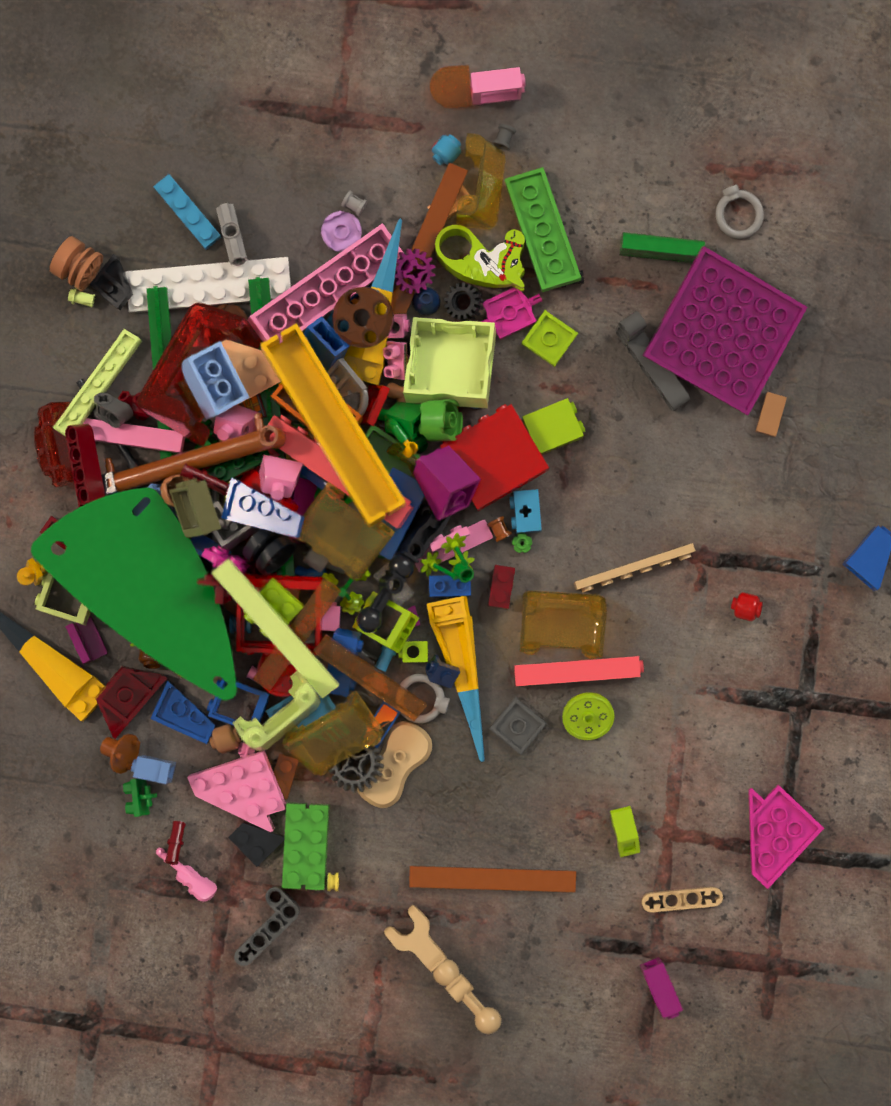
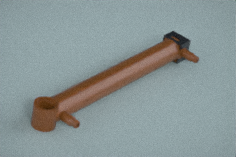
M256 413L254 414L255 432L117 473L115 472L112 459L106 458L105 467L107 473L101 475L105 496L162 481L173 475H179L185 463L199 470L267 449H278L285 444L286 435L282 429L270 425L264 427L261 414ZM274 432L275 439L271 442L270 435Z

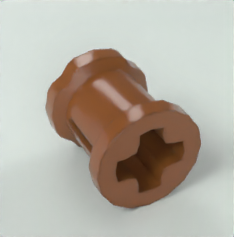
M504 516L487 524L488 527H491L496 537V542L512 535V532L508 530L503 521Z

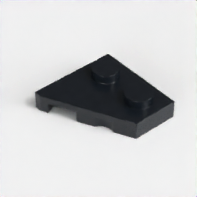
M113 254L89 285L117 309L121 310L133 293L119 257Z
M244 822L228 837L256 867L285 840V837L282 835H277Z

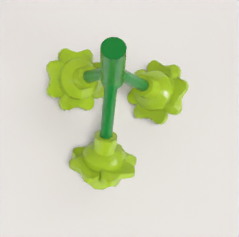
M351 560L350 564L347 565L350 579L342 587L336 586L339 581L335 579L333 573H323L322 575L323 597H331L333 592L338 591L339 596H344L340 602V606L343 607L342 611L350 615H354L355 612L359 613L361 607L365 604L364 600H362V594H356L354 591L350 595L347 593L349 586L354 580L366 581L367 577L370 576L368 565L361 560Z

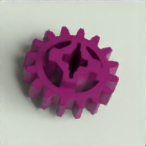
M414 248L413 253L411 249H406V254L399 252L400 259H397L396 280L394 284L400 285V290L404 291L406 289V292L410 294L413 290L415 293H420V288L423 290L427 289L426 283H433L429 278L430 276H435L431 272L435 265L429 264L432 258L426 257V252L422 251L420 253L419 249ZM415 257L419 258L423 264H418ZM413 267L417 268V270L413 272V275L409 274V272L413 270ZM402 278H408L411 285L407 284Z

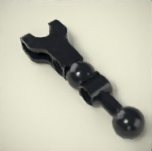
M421 505L407 534L400 544L399 551L397 550L396 552L398 555H395L390 560L389 570H385V575L379 579L378 586L380 592L371 607L363 608L357 615V625L362 631L373 633L381 628L383 623L381 612L392 594H398L403 590L404 583L407 582L405 579L409 578L414 572V563L419 562L418 559L424 555L433 539L444 530L450 516L437 521L430 505ZM427 510L428 513L423 517V512ZM413 545L414 552L411 554L410 547ZM392 580L393 587L390 589L389 582Z

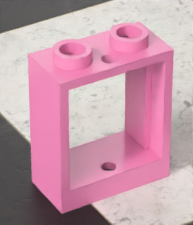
M520 67L471 73L472 104L480 105L521 100V93L525 92V75L520 73Z

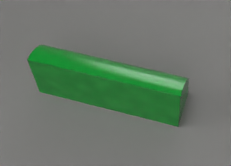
M623 232L619 255L693 263L701 247L705 246V241Z

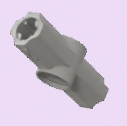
M221 204L216 210L231 265L239 266L248 261L235 208L233 204ZM233 232L236 233V234L233 235V236H228L230 233H233Z

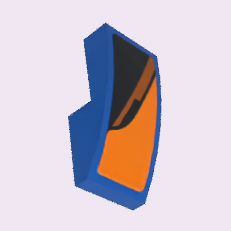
M384 700L360 738H367L369 743L374 742L376 744L375 747L378 748L401 713V710Z

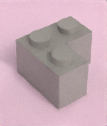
M220 501L213 504L221 529L215 530L213 533L223 548L231 550L261 529L222 519L225 504Z

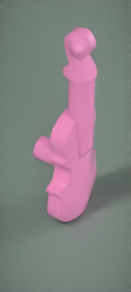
M158 848L156 854L165 862L167 853L163 848ZM179 861L178 865H171L177 870V881L183 883L184 886H188V892L199 901H208L215 895L217 891L216 884L207 877H201L191 866H184Z

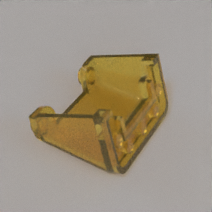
M467 133L465 157H470L473 160L474 168H479L476 196L465 195L459 199L456 225L492 229L498 221L505 154L481 135Z
M546 591L524 592L520 652L533 655L540 651V646L581 649L582 654L589 659L602 658L607 617L606 599L592 594Z
M357 691L348 695L349 701L338 704L335 710L307 726L301 725L298 728L296 725L285 735L282 742L285 749L313 775L319 774V776H322L334 765L368 746L374 747L381 742L380 738L384 730Z

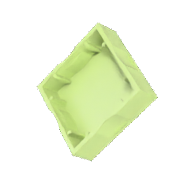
M413 317L410 337V358L406 368L403 390L406 403L421 404L428 400L454 399L459 403L460 407L488 408L496 340L495 323L477 321L451 322L443 319Z

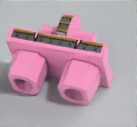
M387 341V347L383 348V356L387 359L388 366L384 368V376L405 380L407 362H409L410 355H407V343Z

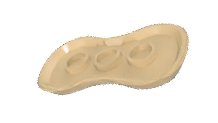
M400 721L394 724L388 731L383 748L379 753L384 758L378 762L384 765V768L378 769L382 776H375L378 783L371 781V789L364 785V792H360L359 788H357L359 795L365 801L378 808H388L394 805L402 795L404 784L409 774L423 764L431 754L432 740L428 733L417 724L409 721ZM371 762L365 767L366 774L370 770Z

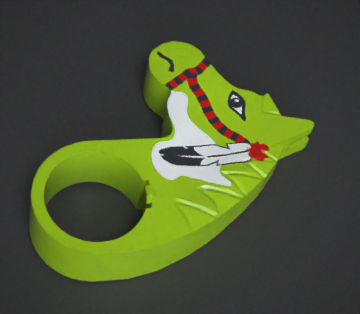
M450 225L439 232L435 241L436 256L440 264L454 277L478 286L491 288L512 286L519 291H524V284L521 279L525 269L520 261L525 247V238L522 232L516 229L510 230L505 235L504 243L498 244L491 251L486 250L476 236L464 226ZM451 236H461L470 242L472 248L469 255L463 258L464 260H452L442 254L440 250L442 243Z

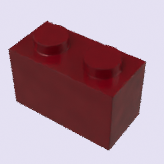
M501 565L494 566L488 607L509 609L515 568Z

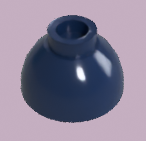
M427 287L426 290L420 288V293H415L412 299L415 311L425 316L434 314L439 309L441 302L439 294L430 287Z

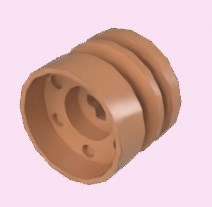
M71 236L61 244L50 264V272L61 280L68 277L69 285H75L77 290L83 291L96 277L103 262V255L95 252L91 247L85 250V244Z

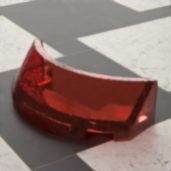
M50 402L40 407L37 412L39 424L34 428L37 459L43 474L50 476L54 487L74 484L66 437L53 428L70 402Z

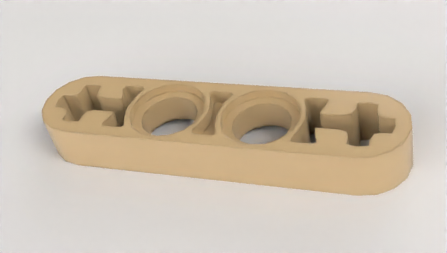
M716 887L649 892L643 895L641 904L648 912L714 907L722 902L723 895ZM704 891L703 895L707 896L711 895V891H714L715 894H718V898H715V902H712L709 898L704 899L705 903L701 904L702 896L700 892ZM689 893L697 894L698 901L695 904L687 902L686 898ZM671 894L677 897V903L674 906L666 904V898ZM659 895H662L664 907L660 908V903L653 904V908L645 904V901H649V897H652L653 900H660Z

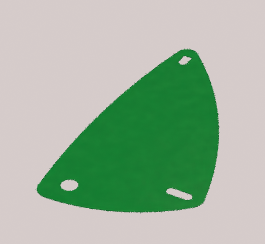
M153 488L132 489L94 500L55 522L33 542L31 546L32 556L69 593L118 634L171 671L222 700H230L235 696L237 688L232 652L220 606L215 603V591L211 585L197 584V580L207 574L204 565L189 537H185L180 522L156 490ZM144 497H148L150 499L148 506L138 516H134L132 510ZM62 541L65 543L66 551L62 555H55L52 552L51 547L54 542ZM215 676H220L228 683L223 690L214 683L213 679Z

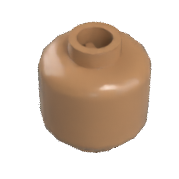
M231 724L215 728L210 738L212 748L217 749L222 754L237 749L240 742H242V738L236 728Z

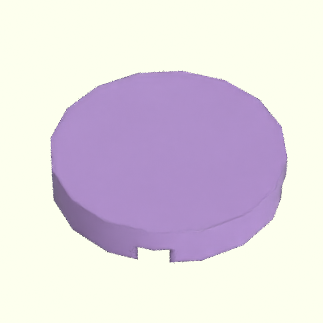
M338 211L326 217L322 225L321 234L328 248L335 252H342L361 239L362 229L360 222L353 214Z

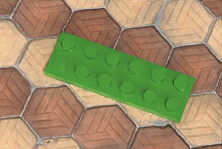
M544 168L506 178L505 185L521 232L524 235L525 244L541 291L545 292L581 281V275Z

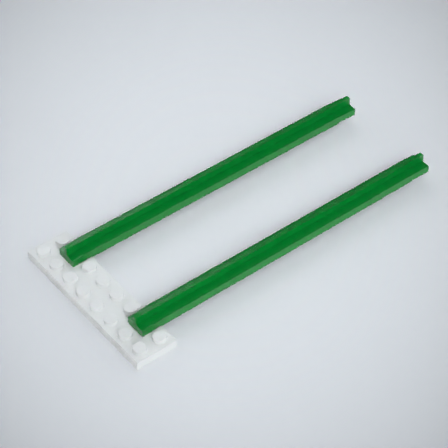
M288 257L248 260L239 266L225 262L125 271L133 293L132 297L128 300L129 313L148 312L155 398L158 401L156 404L158 429L180 432L177 396L172 397L171 394L163 393L158 380L161 368L174 364L170 310L250 302L252 315L271 302V300L291 288ZM253 329L254 348L261 350L260 344L263 341ZM278 383L260 393L267 417L263 418L264 427L268 425L274 415L281 416L280 405L271 397L279 387ZM279 448L274 449L279 453L278 458L285 459V453ZM160 451V458L164 459L179 453ZM293 555L276 571L277 575L295 576Z

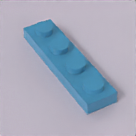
M170 174L153 186L205 250L221 238V235Z

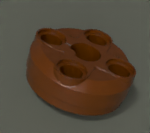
M357 287L349 289L338 299L333 310V327L335 332L343 341L354 347L368 348L380 344L387 338L393 327L394 313L389 300L384 294L373 288ZM354 292L360 298L357 304H353L350 299ZM381 303L387 307L384 315L379 314L377 310ZM343 320L349 323V329L346 332L340 328V323ZM370 331L376 334V340L373 343L367 339V334Z

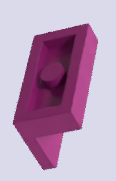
M92 617L88 618L86 626L79 623H71L65 626L82 664H87L108 654Z

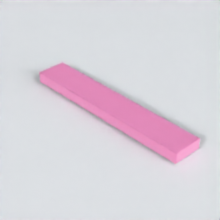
M89 418L83 423L91 425L95 441L179 454L183 451L186 437L184 432L122 424L119 428H114L102 420Z

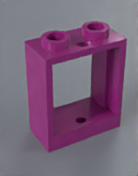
M657 957L640 964L647 985L663 1019L666 1017L672 1019L679 1016V1012L683 1011L661 959Z

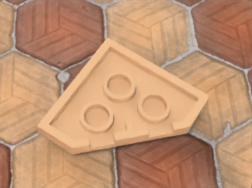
M229 340L221 342L250 398L280 382L261 350Z

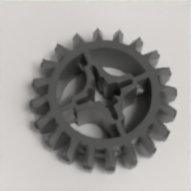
M356 736L355 741L348 737V744L342 740L341 748L334 746L337 753H330L334 761H328V764L334 767L328 771L330 774H334L331 779L338 781L336 785L338 787L343 786V790L348 791L351 788V792L356 793L357 788H359L360 792H364V785L371 789V781L378 783L375 776H382L378 769L384 768V765L378 762L384 758L382 755H378L381 750L375 748L376 744L374 742L369 743L367 738H364L361 742L359 736ZM364 749L368 753L355 756L351 750ZM346 755L347 762L341 770V763L344 756ZM353 759H355L356 761L360 762V763L358 764V765H359V767H358L359 770H357L356 768L352 767V766H354V765H353V763H354V760H353ZM371 759V767L369 772L366 774L365 767ZM357 773L361 779L351 781L347 780L344 776Z

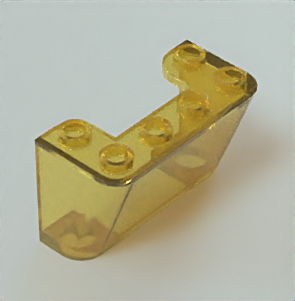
M327 482L302 515L305 518L300 538L297 539L308 543L317 554H323L333 566L342 568L351 579H361L392 538L395 531L382 521L369 528L361 514L342 501L345 494L330 482Z

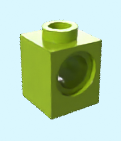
M428 641L405 642L399 652V658H403V663L428 662ZM416 646L419 649V655L416 658L408 656L407 650L409 647Z

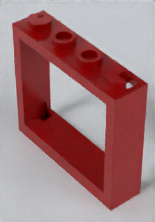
M243 574L254 587L263 588L274 578L285 589L316 590L315 643L304 644L314 656L320 655L322 650L323 577ZM237 602L236 651L247 653V655L259 652L265 656L282 653L272 641L245 640V613L243 612L244 609Z

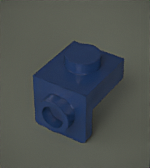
M434 655L431 661H428L425 668L429 682L452 688L460 674L458 667L441 662L437 655Z

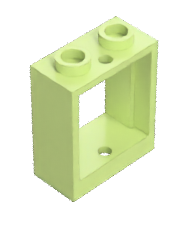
M49 572L45 574L41 582L43 586L41 594L38 593L35 599L36 610L86 626L91 611L82 603L77 617L45 607L54 581L53 576Z

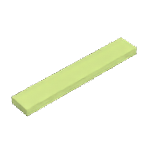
M126 329L121 332L53 427L54 430L65 436L67 426L83 424L96 406L94 396L98 393H105L141 344L142 340Z

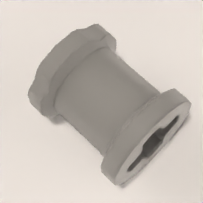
M349 191L343 199L341 206L353 210L357 216H360L368 201L353 195L352 191Z

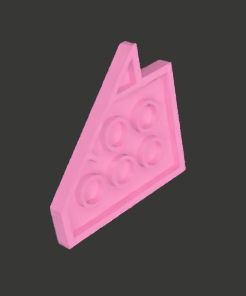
M265 751L190 774L187 777L196 797L269 832H273L275 829L270 814L286 809L285 799Z

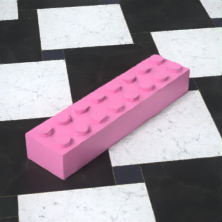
M382 223L253 313L247 321L263 342L275 335L278 336L279 343L283 342L280 332L296 323L303 332L307 326L318 318L324 317L333 311L338 299L349 289L367 287L374 281L392 237ZM400 247L398 248L397 259H400L399 252H403Z

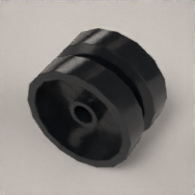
M260 529L247 542L243 550V556L250 563H256V569L263 576H269L279 570L291 558L297 545L288 535L283 536L281 533Z

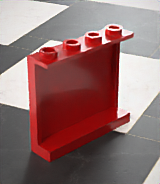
M512 404L500 406L495 410L497 413L489 417L487 414L478 419L479 423L473 427L468 425L462 428L461 434L455 436V441H442L443 444L440 445L441 449L450 446L481 478L472 498V502L478 512L549 471L547 463Z

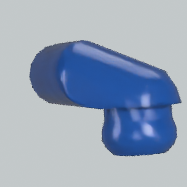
M297 566L295 569V575L322 577L323 573L327 572L325 567L320 573L313 568L306 569L302 566Z

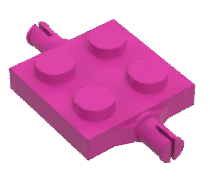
M513 287L482 303L487 319L481 322L495 323L496 334L499 340L537 322L532 313V306L542 302L540 294H537L528 299L522 291Z
M220 545L218 547L206 548L202 554V557L213 562V566L216 568L228 558L242 574L248 573L251 565L247 563V559L239 555L233 556L229 554V550Z

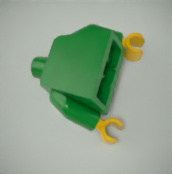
M397 402L389 410L382 408L378 420L385 421V431L395 435L400 444L403 443L405 445L403 454L410 458L418 450V445L415 442H409V440H413L420 434L421 404Z

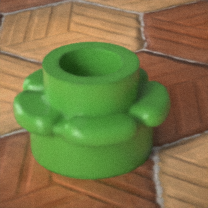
M519 533L517 537L515 536L512 540L514 550L518 553L529 552L532 545L531 537L525 533Z

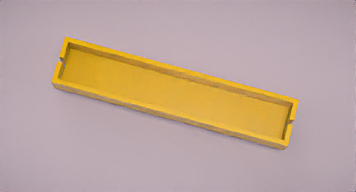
M296 323L280 332L283 342L279 343V338L275 335L260 344L261 351L367 526L370 528L385 519V513L390 516L404 508L406 502Z

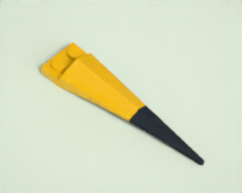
M0 612V630L60 702L81 722H84L98 706L95 697L105 685L97 677Z

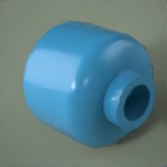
M451 134L449 136L442 135L431 148L434 154L432 158L439 165L453 163L461 154V143Z

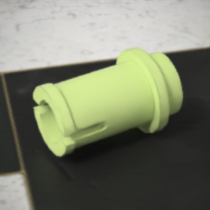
M76 288L74 290L70 289L68 301H71V304L78 303L93 307L95 295L78 291Z

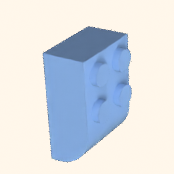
M221 341L183 361V375L206 419L214 417L250 398Z

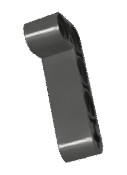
M273 886L267 891L266 901L275 913L237 949L234 955L237 964L241 966L250 964L298 917L300 906L281 886ZM278 891L281 894V900L273 901L270 893ZM285 907H294L295 915H286ZM271 921H278L280 930L273 931L269 925ZM255 936H263L265 944L257 945L254 940ZM251 946L253 950L247 956L248 959L246 957L242 959L240 957L242 952H246Z

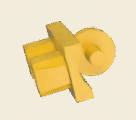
M31 558L27 560L26 567L18 571L17 580L23 586L31 585L33 582L37 586L41 584L43 576L48 574V571L38 561L35 562Z

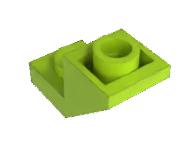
M627 806L611 810V823L616 835L620 857L640 853L639 837L631 807Z

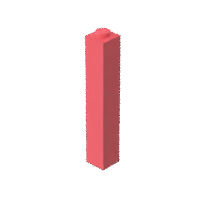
M639 656L515 665V686L641 677L640 673H644L643 660H639Z

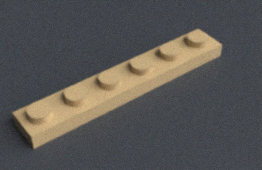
M692 543L574 582L576 591L581 589L583 593L594 589L593 585L601 583V586L613 583L612 579L619 576L623 580L632 577V572L640 570V573L652 570L651 566L659 564L660 567L672 564L671 559L679 557L680 561L692 557L690 553L695 552L694 545Z

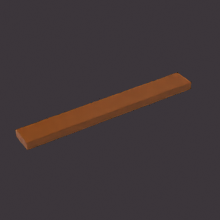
M452 163L448 164L411 249L412 253L414 248L419 249L420 253L422 251L426 252V257L432 256L436 237L444 229L468 170ZM415 257L418 264H423L419 258ZM413 267V270L410 271L409 274L413 275V272L416 271L417 268ZM402 278L407 284L411 285L408 278ZM396 285L391 303L393 313L407 314L415 292L413 290L411 294L407 293L406 289L402 291L399 289L400 285Z
M410 866L409 887L576 892V871Z

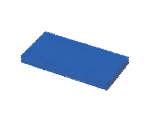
M392 467L389 475L401 495L411 501L410 505L414 509L401 528L394 527L384 519L370 528L364 522L355 540L389 560L395 556L425 498L417 480Z

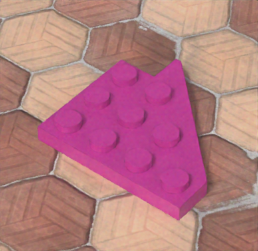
M776 785L764 799L752 788L748 789L751 874L767 889L824 829L779 785Z

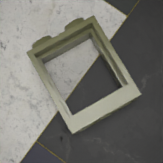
M195 478L175 484L176 488L169 490L186 538L204 535L221 529L205 480L197 482Z

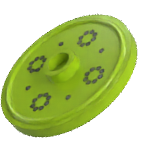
M582 693L570 699L565 705L562 714L563 724L568 733L573 737L581 740H594L602 737L611 729L614 722V710L611 703L604 696L596 693Z

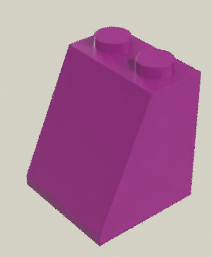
M450 446L436 449L433 453L419 457L413 471L424 496L438 520L469 507L481 480Z

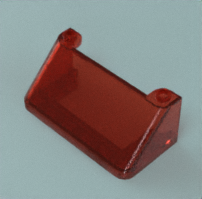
M194 303L188 309L137 398L138 406L144 412L192 442L204 446L209 437L210 430L205 424L201 423L204 415L183 375V361L219 341L229 340L259 349L262 340L244 317L204 303Z

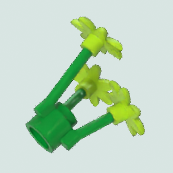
M456 533L453 539L446 537L447 542L441 545V548H446L445 554L451 550L455 553L456 560L448 561L449 564L455 565L451 571L438 565L442 560L437 559V551L433 554L428 551L426 554L427 559H421L420 561L424 564L420 572L426 571V575L429 577L432 570L434 572L439 570L449 575L453 580L459 579L463 583L474 578V571L469 564L475 559L473 557L467 558L468 551L462 554L460 547L466 546L463 542L466 536L459 537V534Z

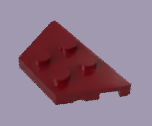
M122 666L98 693L95 699L114 739L117 738L165 682L167 677L164 674Z

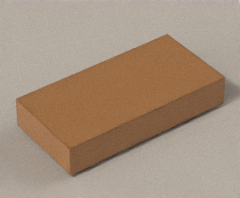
M766 392L755 432L776 437L787 397Z

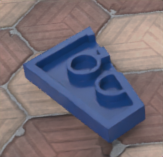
M167 681L150 719L208 744L216 724L172 683Z

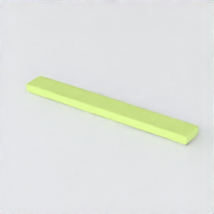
M229 558L212 571L216 579L322 699L339 686L334 677Z

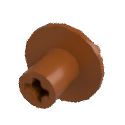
M133 734L123 735L119 740L107 737L100 746V752L110 757L111 769L115 773L122 774L131 770L133 760H136L138 757L141 742Z

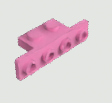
M486 520L464 528L459 525L451 529V534L443 537V534L438 535L433 539L424 555L418 559L419 562L415 563L418 571L420 572L421 567L424 565L420 561L421 559H427L426 554L428 551L431 554L437 551V559H441V563L455 556L453 550L445 554L446 548H441V545L447 542L446 537L453 539L456 533L459 534V537L466 536V539L463 541L466 546L460 547L462 553L492 539L493 535L487 526Z

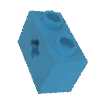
M538 489L513 491V496L509 497L510 509H514L515 517H511L512 529H516V534L541 532ZM523 507H526L527 510L531 511V513H528L527 517H524V515L519 512L522 511Z

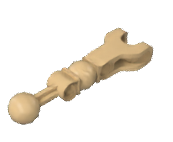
M410 906L408 914L414 922V930L409 934H401L391 926L384 930L386 937L396 949L412 951L430 972L433 971V977L437 983L446 986L445 989L458 1003L462 1000L475 1015V1025L480 1032L493 1034L501 1025L499 1012L494 1008L484 1007L471 992L474 987L462 973H459L457 964L447 959L444 952L430 937L429 919L417 906Z

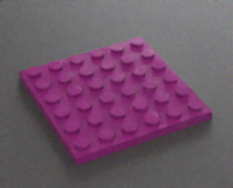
M702 246L642 356L739 412L749 415L808 307Z

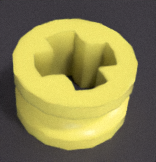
M328 872V891L332 889L335 891L339 890V873L332 875Z

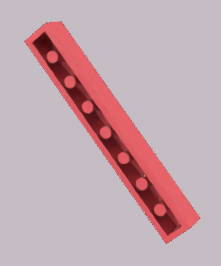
M274 415L268 425L282 429L286 435L285 444L279 449L298 462L303 463L302 465L349 496L317 441L307 436L309 432L300 426L298 428L292 426V421L284 415L280 417ZM274 432L270 435L271 442L275 439ZM403 495L402 497L406 502L405 507L390 516L385 513L384 520L396 528L403 526L414 509L410 505L411 501Z

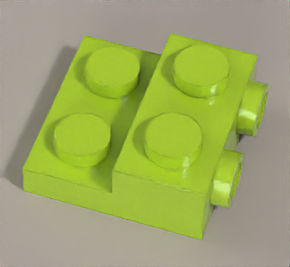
M274 578L259 591L287 625L304 607L296 597ZM243 610L245 619L249 623L254 624L253 619ZM260 628V632L268 638V636Z

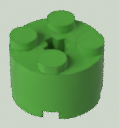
M454 399L428 400L421 403L419 433L424 435L429 441H455V436L461 434L463 427V415L457 409V406H460L459 403Z

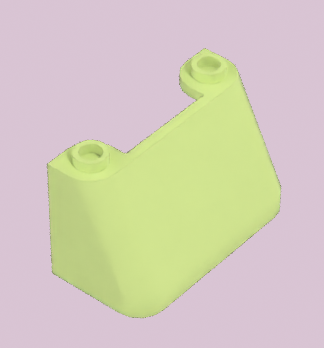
M298 670L290 676L293 685L288 690L294 699L262 725L256 717L251 721L239 717L233 722L240 737L254 750H267L319 707V695Z

